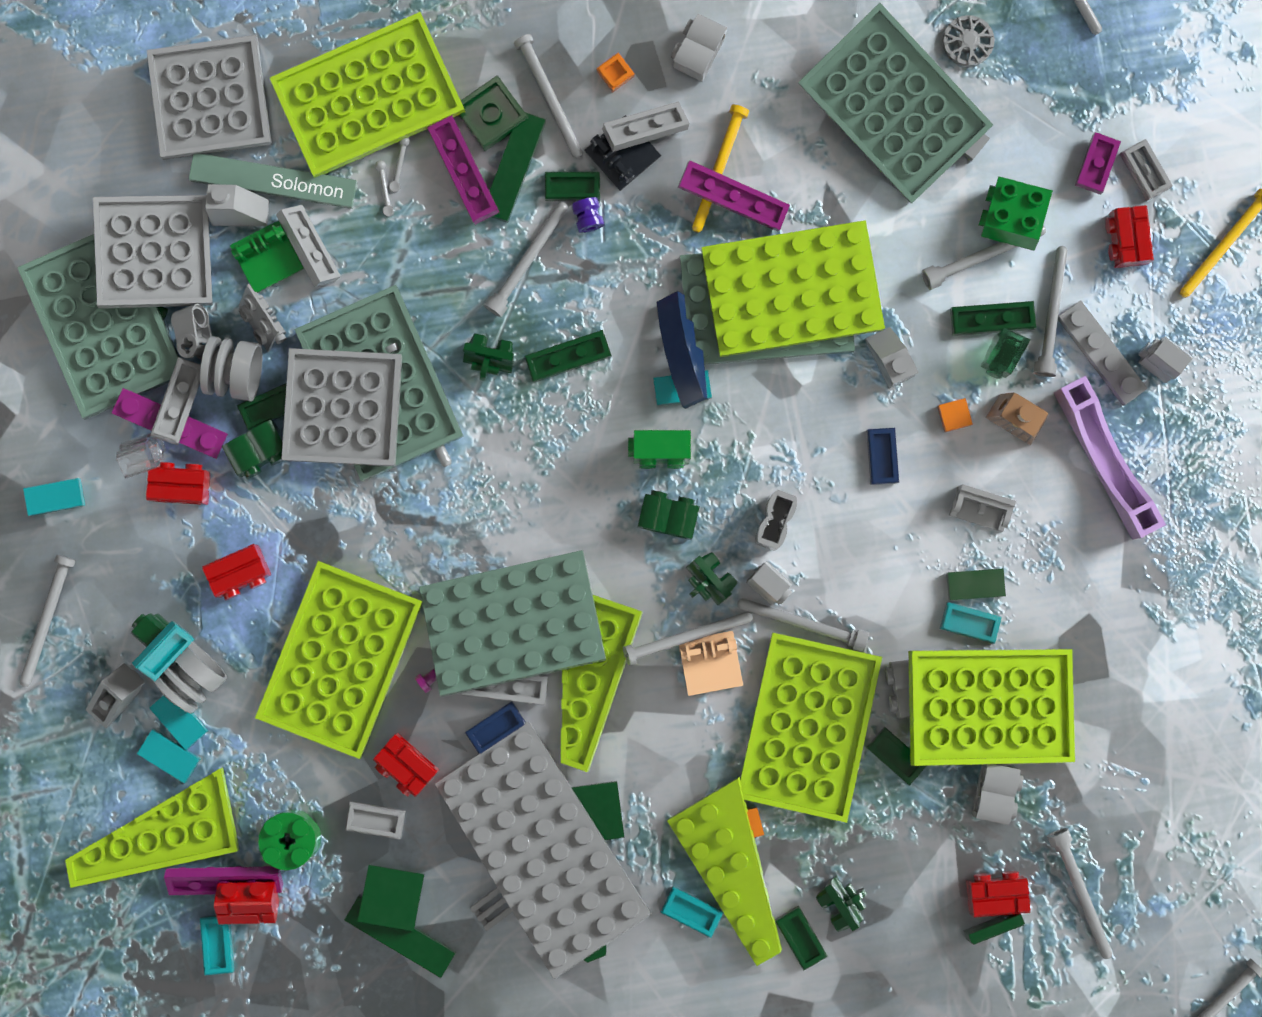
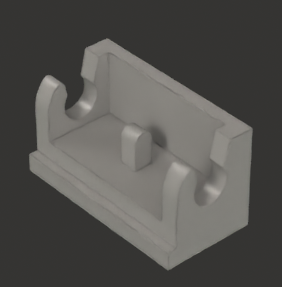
M962 484L957 487L949 516L1003 532L1004 528H1007L1016 501Z

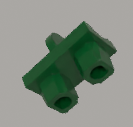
M474 333L470 342H465L463 362L472 364L471 370L480 372V380L486 381L488 374L498 376L499 371L512 373L514 353H512L513 343L511 341L499 340L496 349L488 348V338L485 335Z
M713 552L703 557L699 555L686 567L692 574L688 581L695 588L689 595L693 598L699 593L705 601L712 598L717 605H720L732 595L731 591L736 586L737 580L728 572L720 579L718 578L713 569L720 564V561Z
M836 875L829 879L826 886L817 894L816 900L823 909L832 904H835L839 912L831 917V923L837 932L848 928L853 932L860 928L859 924L864 920L860 911L866 908L861 899L866 896L867 892L864 888L855 890L851 883L843 886Z

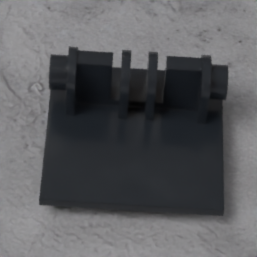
M604 133L601 136L599 134L594 136L590 141L592 144L584 150L619 191L624 189L662 156L649 141L613 152Z

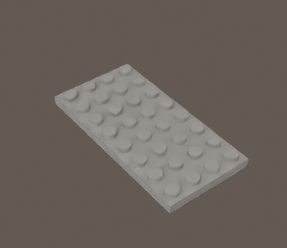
M529 721L435 783L438 791L553 979H556L651 915L648 907Z

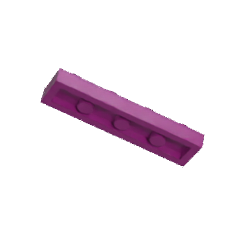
M451 115L427 127L473 223L476 225L498 214L499 210L453 116Z
M688 161L677 187L777 232L780 231L790 204L693 161Z
M123 388L112 414L152 431L161 404ZM188 416L179 443L217 459L222 449L221 446L224 445L228 434Z
M273 866L166 868L164 875L169 895L216 894L218 883L275 882L277 893H282L283 889L281 871Z

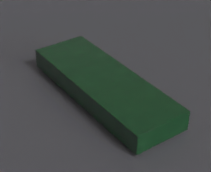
M1034 301L950 308L952 336L1035 330L1037 328Z
M600 330L525 355L524 357L533 383L610 358L612 355L604 331Z

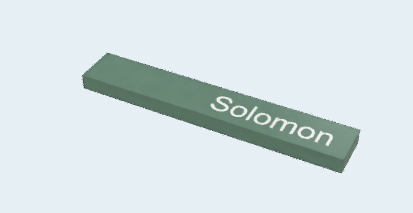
M200 153L193 154L189 174L191 182L238 185L251 192L353 209L357 181L353 179L324 174L314 178L311 172Z

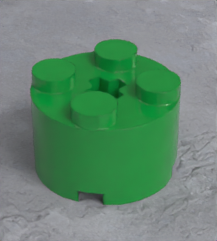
M295 809L286 810L265 822L259 833V850L267 864L280 870H293L307 863L316 854L321 843V832L317 823L306 812ZM289 833L290 838L295 839V842L290 846L288 841H285V836L289 835Z

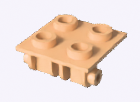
M733 631L709 635L679 645L688 696L743 686L737 655V644Z

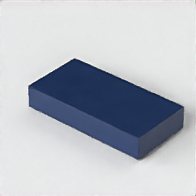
M895 428L867 429L870 485L899 483Z
M511 701L466 731L465 734L478 754H481L524 726L526 721L513 701Z

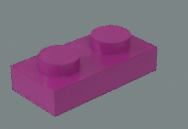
M1095 132L1092 135L1075 186L1101 195L1104 192L1121 141Z

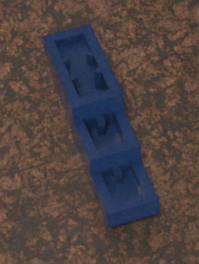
M676 291L656 303L663 347L671 377L681 405L687 409L707 399L703 350L696 347L694 322L686 318L685 295Z

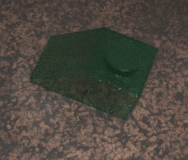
M1004 328L993 337L980 367L986 369V374L997 379L1007 378L1012 374L1031 339Z

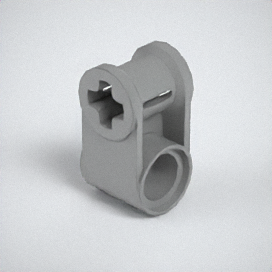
M195 304L174 312L171 317V323L175 332L178 353L184 358L196 356L202 359L206 346L202 345V343H207L212 334L207 310L201 304Z

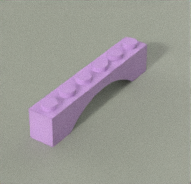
M1084 376L1055 391L1054 395L1132 540L1142 538L1165 526L1166 523L1154 501L1137 481L1113 440L1099 399L1087 377Z

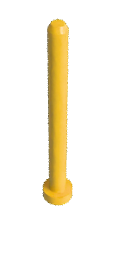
M732 104L729 113L732 114L713 167V171L723 174L741 121L742 119H747L749 114L748 109ZM705 199L701 200L692 225V230L697 233L703 230L712 205L711 202Z
M1259 188L1254 194L1255 201L1180 289L1182 297L1186 298L1192 294L1262 210V188Z

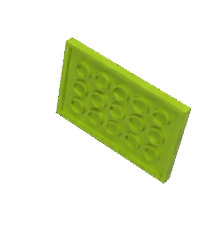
M421 12L270 77L314 178L393 145L404 138L427 130V127L451 115L454 118L463 112L465 113L462 102Z
M866 220L701 247L719 357L885 330Z
M318 561L255 718L361 759L421 609L422 601Z
M772 632L740 777L744 800L847 823L882 662L881 656Z
M1072 649L908 651L911 765L1075 762Z

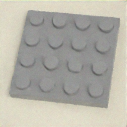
M256 35L147 50L159 152L162 160L188 157L198 153L209 154L272 145L259 44Z
M207 195L93 197L98 308L213 305L209 220L205 209Z
M289 348L282 460L395 467L402 355Z

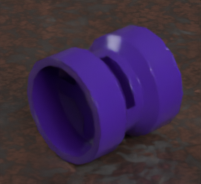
M585 198L571 205L573 214L578 218L576 225L579 233L595 231L605 226L603 216L599 215L598 212L600 207L598 198Z

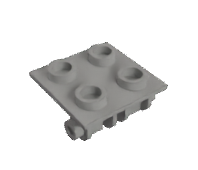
M248 284L239 304V313L245 322L250 323L254 330L253 334L256 341L261 346L264 345L267 352H269L274 341L280 344L287 339L285 337L286 331L279 321L275 322L277 320L276 316L270 317L273 311L269 309V305L264 297L254 292L250 284Z

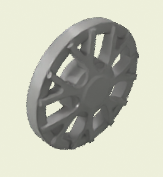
M966 15L954 19L947 26L943 35V48L946 55L954 63L961 66L971 67L983 63L990 56L994 47V34L991 27L983 19L976 16ZM969 21L970 29L964 30L961 22ZM977 24L984 28L979 34L974 30ZM954 28L960 32V35L955 37L949 34V31ZM980 38H989V45L981 44ZM957 42L958 49L951 52L948 45ZM977 47L984 54V56H982L979 59L974 53ZM961 52L969 53L968 61L959 59Z

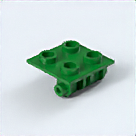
M279 220L230 245L233 256L238 260L252 289L257 293L304 269Z

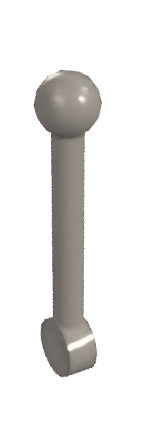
M409 138L399 141L401 147L394 180L389 184L390 190L394 193L400 190L398 182L406 146L410 143Z
M379 160L376 162L375 167L379 171L385 204L383 213L386 217H391L394 215V209L390 206L384 172L386 163Z

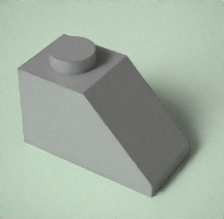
M208 184L205 209L212 226H267L269 213L268 199L238 185Z
M891 327L865 338L888 388L896 386L918 373L906 346Z
M123 663L101 681L86 711L104 728H108L138 695L145 681L140 678L136 671Z

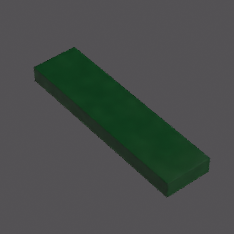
M526 113L529 119L512 130L490 188L492 198L499 210V213L492 216V218L506 223L510 220L546 124V119Z
M358 895L344 921L439 978H442L456 951L417 928H414V932L358 923L362 895Z

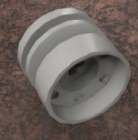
M211 336L206 343L200 366V387L202 393L206 395L216 393L217 396L223 397L228 388H230V394L233 399L253 401L258 391L262 373L263 355L261 345L254 342L240 341L234 351L231 339L225 338L222 341L219 337Z
M192 642L175 660L176 664L172 663L154 683L170 702L192 714L198 709L196 702L201 704L206 701V697L200 688L215 692L227 680V676L203 649Z

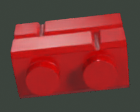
M1147 206L1113 209L1108 214L1109 217L1105 219V229L1107 234H1111L1112 244L1108 248L1110 261H1114L1115 268L1148 265L1154 260Z
M158 462L157 467L148 468L146 499L151 502L208 505L210 472L202 470L203 465L185 464V469L175 468V463Z
M252 544L202 566L213 595L216 598L224 597L225 601L240 595L239 589L248 585L250 589L264 585L266 583L265 578L271 576L269 567L257 544Z
M396 733L373 759L377 763L375 769L385 778L391 775L398 782L396 787L407 797L410 794L416 797L440 770L399 733Z
M1018 871L1002 872V877L991 878V874L987 873L973 875L974 880H966L969 914L972 917L1031 912L1028 880L1024 876H1019Z
M229 882L217 884L214 909L217 914L218 924L276 923L279 898L275 882Z

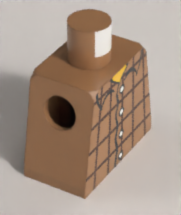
M1012 392L1000 394L986 418L1031 445L1046 422L1048 413L1019 394Z

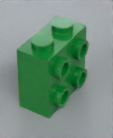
M998 176L996 185L989 186L985 200L990 202L989 209H983L978 224L983 227L981 237L1035 251L1041 236L1053 190Z
M634 430V437H628V457H634V464H639L640 469H655L656 464H667L668 469H682L685 464H689L691 459V430Z

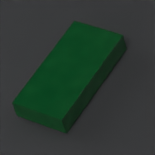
M545 172V201H579L591 197H596L600 201V172Z
M287 383L256 396L253 401H245L237 405L248 431L264 422L274 421L285 416Z
M1004 568L946 573L949 600L1006 596Z
M886 727L866 747L909 786L926 768V766L911 765L910 748Z
M799 906L775 919L803 971L828 957Z
M1021 914L1002 915L963 931L966 939L975 945L1024 926L1025 922Z

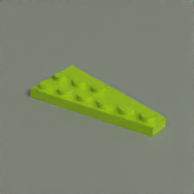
M593 595L606 660L562 670L561 763L585 772H589L626 664L623 647L632 645L643 614L640 610Z
M223 767L67 858L65 863L70 888L239 851Z
M737 777L670 817L667 822L754 963L758 966L781 953L782 947L775 919L772 916L769 895L762 875L761 862L753 830H751L746 802L741 790L740 777Z

